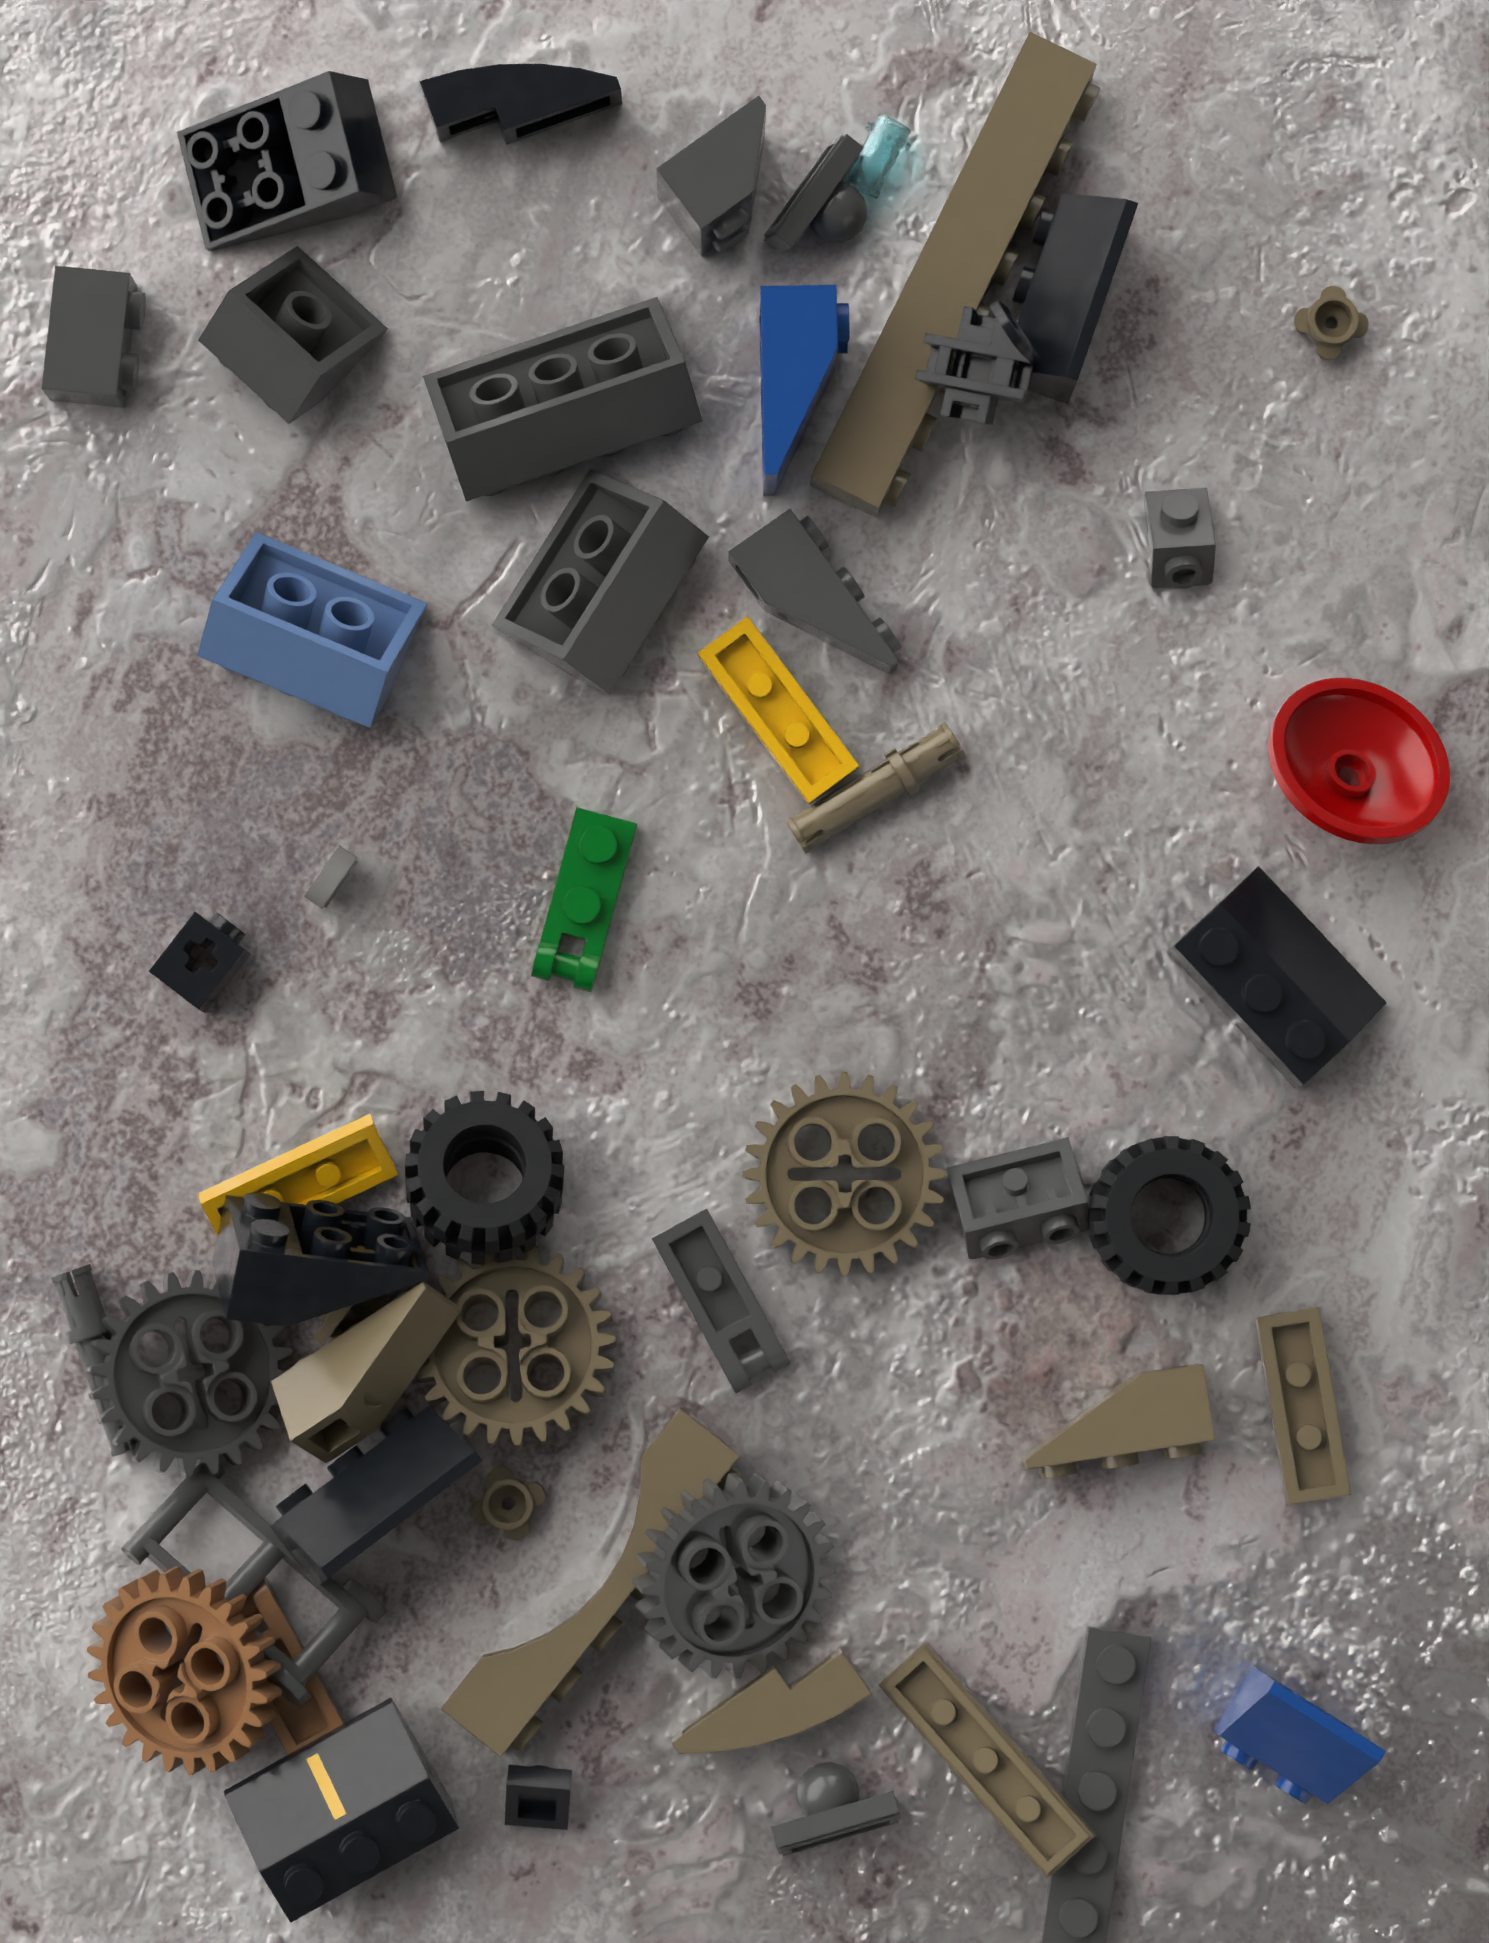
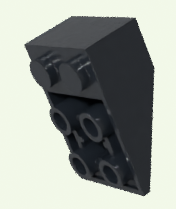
M327 71L177 132L207 251L344 219L397 199L368 79Z
M257 1192L248 1193L244 1197L229 1195L225 1197L212 1261L225 1319L291 1326L428 1279L429 1270L411 1217H405L396 1210L383 1207L372 1208L368 1212L346 1210L333 1202L325 1200H312L306 1205L281 1202L272 1195Z

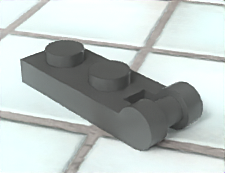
M708 1209L697 1213L652 1238L735 1393L751 1386L750 1379L772 1367L775 1373L791 1364ZM751 1329L759 1345L737 1357L729 1340Z

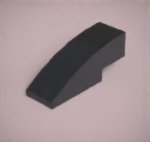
M497 64L457 70L420 81L423 97L439 142L498 122L505 143L508 145L622 104L621 87L617 77L566 66Z

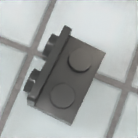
M1069 1137L947 1167L948 1180L964 1233L965 1247L969 1259L981 1257L991 1260L1001 1259L1010 1256L1021 1247L1041 1242L1048 1244L1068 1242L1079 1233L1090 1229L1088 1201Z

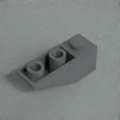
M788 509L729 551L728 561L765 612L887 674L897 669L899 660L894 652L901 648L898 640L880 617L873 622L867 617L857 603L865 597L861 588L845 567L840 568L836 572L822 554V551L829 547L828 543L808 516L799 521L792 510Z

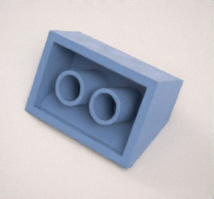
M255 532L212 599L197 656L218 664L228 671L237 672L278 689L286 695L297 697L333 712L343 719L352 720L371 728L392 691L428 603Z

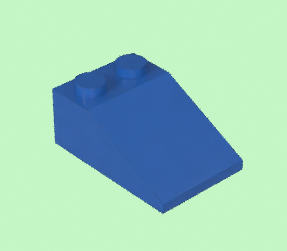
M836 285L760 286L759 329L763 496L776 495L835 372L837 354L848 353V341L850 338L849 303H837Z
M1253 1665L1213 1728V1731L1226 1740L1220 1751L1251 1771L1260 1761L1278 1772L1280 1775L1274 1785L1307 1805L1312 1795L1329 1804L1376 1766L1386 1752L1353 1728Z

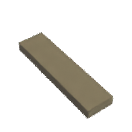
M928 1642L918 1648L878 1685L1047 1879L1097 1835Z

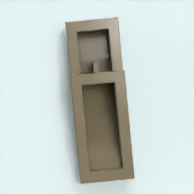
M841 1648L790 1684L777 1666L773 1664L766 1669V1672L756 1676L674 1735L671 1744L678 1754L714 1753L759 1746L798 1734L836 1717L871 1695V1691Z

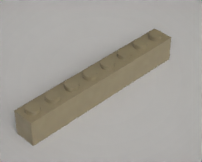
M1029 32L811 474L810 486L877 518L884 503L892 507L896 506L911 475L902 470L901 467L911 447L920 452L923 451L938 418L928 414L938 392L945 394L946 390L926 385L915 379L917 370L926 371L931 346L923 343L925 333L957 339L964 306L973 307L978 315L989 317L991 307L983 304L992 282L1004 286L1019 255V252L1010 248L1019 227L1031 231L1046 200V197L1038 194L1037 191L1047 172L1055 176L1059 175L1073 145V142L1065 139L1064 136L1074 117L1083 122L1086 120L1100 91V87L1091 83L1097 66L1096 63ZM953 352L952 360L948 373L949 376H951L956 356L955 352Z

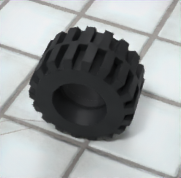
M484 1091L470 1092L469 1103L461 1104L457 1095L445 1100V1112L440 1115L432 1109L423 1118L424 1129L422 1131L415 1129L410 1139V1153L406 1154L405 1184L407 1203H410L411 1218L416 1228L419 1226L424 1227V1238L433 1247L440 1242L444 1243L446 1255L458 1260L463 1251L471 1253V1264L485 1265V1254L496 1253L499 1263L512 1260L513 1249L520 1247L525 1254L536 1247V1236L541 1234L546 1237L553 1227L554 1214H559L562 1204L565 1166L562 1163L563 1150L560 1140H553V1126L546 1117L539 1121L535 1119L534 1106L526 1101H523L518 1109L511 1106L510 1094L498 1092L496 1101H485ZM487 1152L498 1154L511 1161L518 1168L523 1179L517 1190L507 1198L494 1203L481 1204L464 1199L450 1187L447 1182L449 1171L464 1157L475 1153Z
M1164 1136L1131 1145L1121 1151L1113 1160H1110L1101 1170L1102 1174L1098 1181L1093 1184L1089 1195L1092 1197L1090 1208L1088 1209V1222H1090L1092 1234L1089 1237L1093 1249H1097L1102 1258L1101 1262L1108 1271L1115 1273L1120 1278V1281L1130 1287L1157 1295L1192 1293L1204 1289L1206 1285L1213 1281H1218L1228 1273L1226 1271L1233 1262H1237L1243 1252L1241 1246L1244 1238L1249 1237L1251 1223H1247V1210L1251 1209L1249 1196L1244 1195L1241 1187L1244 1181L1238 1171H1233L1226 1163L1228 1159L1219 1151L1214 1152L1205 1147V1143L1195 1139L1188 1140L1179 1138V1136ZM1163 1178L1177 1179L1190 1185L1199 1195L1205 1214L1204 1227L1196 1242L1189 1248L1173 1254L1156 1252L1144 1245L1137 1237L1131 1219L1133 1202L1138 1193L1149 1183Z

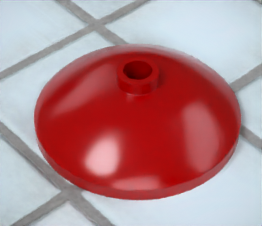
M1323 679L1297 690L1286 700L1274 718L1269 733L1268 752L1275 779L1291 804L1304 817L1324 831L1357 843L1372 845L1396 843L1411 838L1423 831L1444 805L1450 786V767L1444 745L1427 718L1414 705L1395 692L1360 679Z

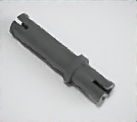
M90 1264L72 1270L79 1295L76 1292L70 1271L51 1277L52 1282L55 1283L71 1331L65 1333L69 1345L76 1344L85 1373L86 1367L104 1363L106 1356L90 1346L91 1342L102 1339L111 1340L112 1333L101 1322L103 1317H105V1313L91 1274ZM86 1373L91 1391L104 1386V1379L102 1377ZM95 1400L99 1415L110 1408L107 1400ZM115 1421L103 1424L112 1457L127 1453L130 1450L128 1442L118 1446H114L112 1443L115 1434L121 1428L119 1423ZM131 1439L129 1441L133 1451L137 1442Z

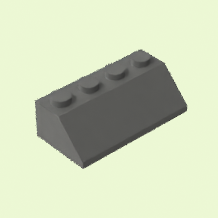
M658 297L423 376L466 502L482 496L500 494L508 487L541 476L556 475L567 467L600 456L615 455L626 447L658 436L674 435L685 427L702 422L685 360Z

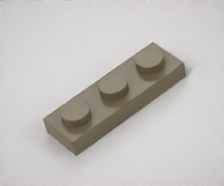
M1319 1307L1254 1317L1286 1504L1293 1505L1351 1495Z

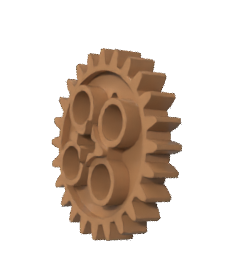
M175 1566L162 1574L158 1570L151 1571L118 1589L119 1596L104 1603L102 1607L107 1616L93 1623L92 1629L102 1640L87 1647V1653L101 1660L102 1663L101 1666L88 1673V1678L104 1682L106 1690L98 1694L94 1701L95 1704L112 1705L114 1712L107 1719L106 1725L108 1727L121 1723L125 1725L127 1731L122 1742L125 1747L140 1740L144 1743L142 1760L147 1763L162 1754L165 1771L171 1772L184 1763L188 1775H194L205 1767L210 1772H215L229 1762L233 1763L249 1753V1747L266 1736L262 1726L275 1719L277 1715L266 1703L282 1694V1689L267 1681V1677L280 1670L281 1663L265 1659L263 1651L271 1647L275 1640L274 1637H257L254 1630L260 1625L263 1616L256 1614L245 1618L241 1613L246 1601V1596L243 1593L229 1601L224 1598L226 1591L225 1579L221 1578L206 1587L203 1570L198 1569L184 1577L180 1566ZM165 1623L168 1625V1627H169V1629H170V1631H171V1634H170V1633L168 1632V1630L166 1629ZM217 1654L220 1655L224 1666L220 1663L219 1659L217 1658ZM145 1677L148 1679L149 1683L151 1684V1687L147 1683ZM197 1708L201 1711L203 1718L200 1716Z

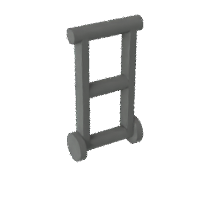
M200 1462L195 1467L192 1476L186 1477L121 1548L124 1554L137 1565H140L146 1558H149L163 1572L175 1566H180L184 1577L191 1572L159 1544L197 1502L208 1493L263 1541L257 1550L227 1581L224 1598L230 1601L242 1593L247 1598L282 1559L314 1586L271 1529V1525L219 1480L225 1473L224 1468L220 1464L218 1473L208 1475ZM330 1577L317 1587L339 1609L293 1661L274 1645L263 1651L265 1659L281 1663V1669L268 1676L267 1681L281 1688V1695L299 1708H302L311 1698L309 1692L304 1687L305 1684L366 1617L370 1621L378 1623L386 1614V1609L368 1589L353 1579H348L341 1587ZM256 1629L254 1630L258 1638L264 1637Z

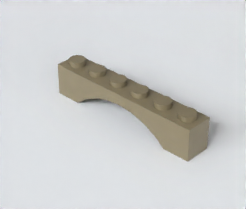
M680 1407L640 1458V1495L634 1526L621 1558L603 1586L577 1613L548 1633L512 1648L483 1654L444 1703L441 1710L499 1757L503 1755L510 1745L521 1752L543 1724V1721L534 1714L550 1695L560 1702L577 1682L583 1671L574 1664L589 1645L600 1652L623 1623L614 1614L628 1596H632L638 1602L645 1596L633 1585L634 1578L649 1573V1570L636 1559V1554L654 1552L656 1544L645 1532L647 1529L665 1531L668 1523L663 1518L660 1510L665 1507L679 1514L684 1510L680 1492L686 1490L697 1500L702 1498L703 1481L707 1478L723 1491L729 1473H735L738 1477L741 1475V1472L732 1466L740 1457L739 1453Z

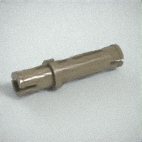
M944 722L940 727L901 751L897 752L894 747L884 754L886 760L825 796L793 817L787 818L785 821L804 853L807 854L827 839L845 830L903 793L907 792L911 796L920 790L918 784L957 760L963 759L966 755L963 749L959 747L960 744L953 732Z

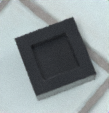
M509 1765L504 1825L568 1830L572 1770L556 1769L542 1765Z

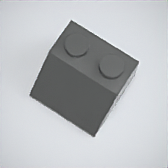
M759 95L656 168L659 200L701 257L714 247L718 253L727 251L741 241L749 232L745 225L751 222L765 138L766 104Z
M296 246L230 289L198 341L217 357L223 366L230 369L254 391L270 409L290 424L323 401L383 337L388 328L301 248Z

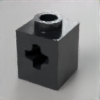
M194 912L149 972L198 1010L206 1013L251 955V953L239 945L246 934L217 912L213 914L209 921L197 912ZM214 942L216 947L213 949L212 955L218 960L216 967L212 971L201 967L194 973L192 969L196 964V960L190 955L192 949L196 945L207 949Z

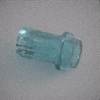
M878 114L874 123L867 122L865 130L868 132V135L862 145L864 148L843 179L844 182L856 187L859 192L876 199L879 197L880 190L901 150L908 151L911 146L907 141L911 130L902 123L883 114Z

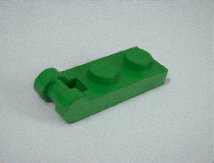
M576 807L541 940L534 959L531 977L550 981L552 975L574 981L573 988L592 992L637 823ZM562 935L586 940L581 957L558 951Z

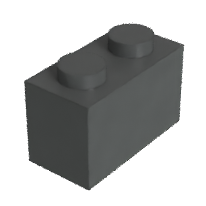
M55 265L41 388L51 401L124 408L126 391L136 390L139 374V355L130 353L133 329L142 330L144 325L146 296L143 292H137L138 286L130 273Z

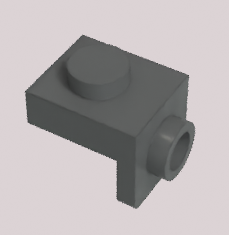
M1207 487L1146 491L1144 511L1151 553V586L1153 588H1189L1211 584L1213 582L1216 543Z

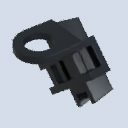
M1000 300L990 305L996 318L978 315L973 307L964 306L957 339L925 333L923 343L931 346L926 371L917 370L915 379L929 386L946 389L940 416L993 425L998 399L1022 404L1026 403L1034 363L1040 357L1009 308ZM953 352H955L956 356L953 365V370L951 376H949L948 373L950 369ZM971 354H972V355H977V356H982V357H987V358H992V360H990V359H984V358H979V357H974V356H971ZM1018 364L1014 388H1011L1015 366ZM960 403L979 406V408L961 405Z

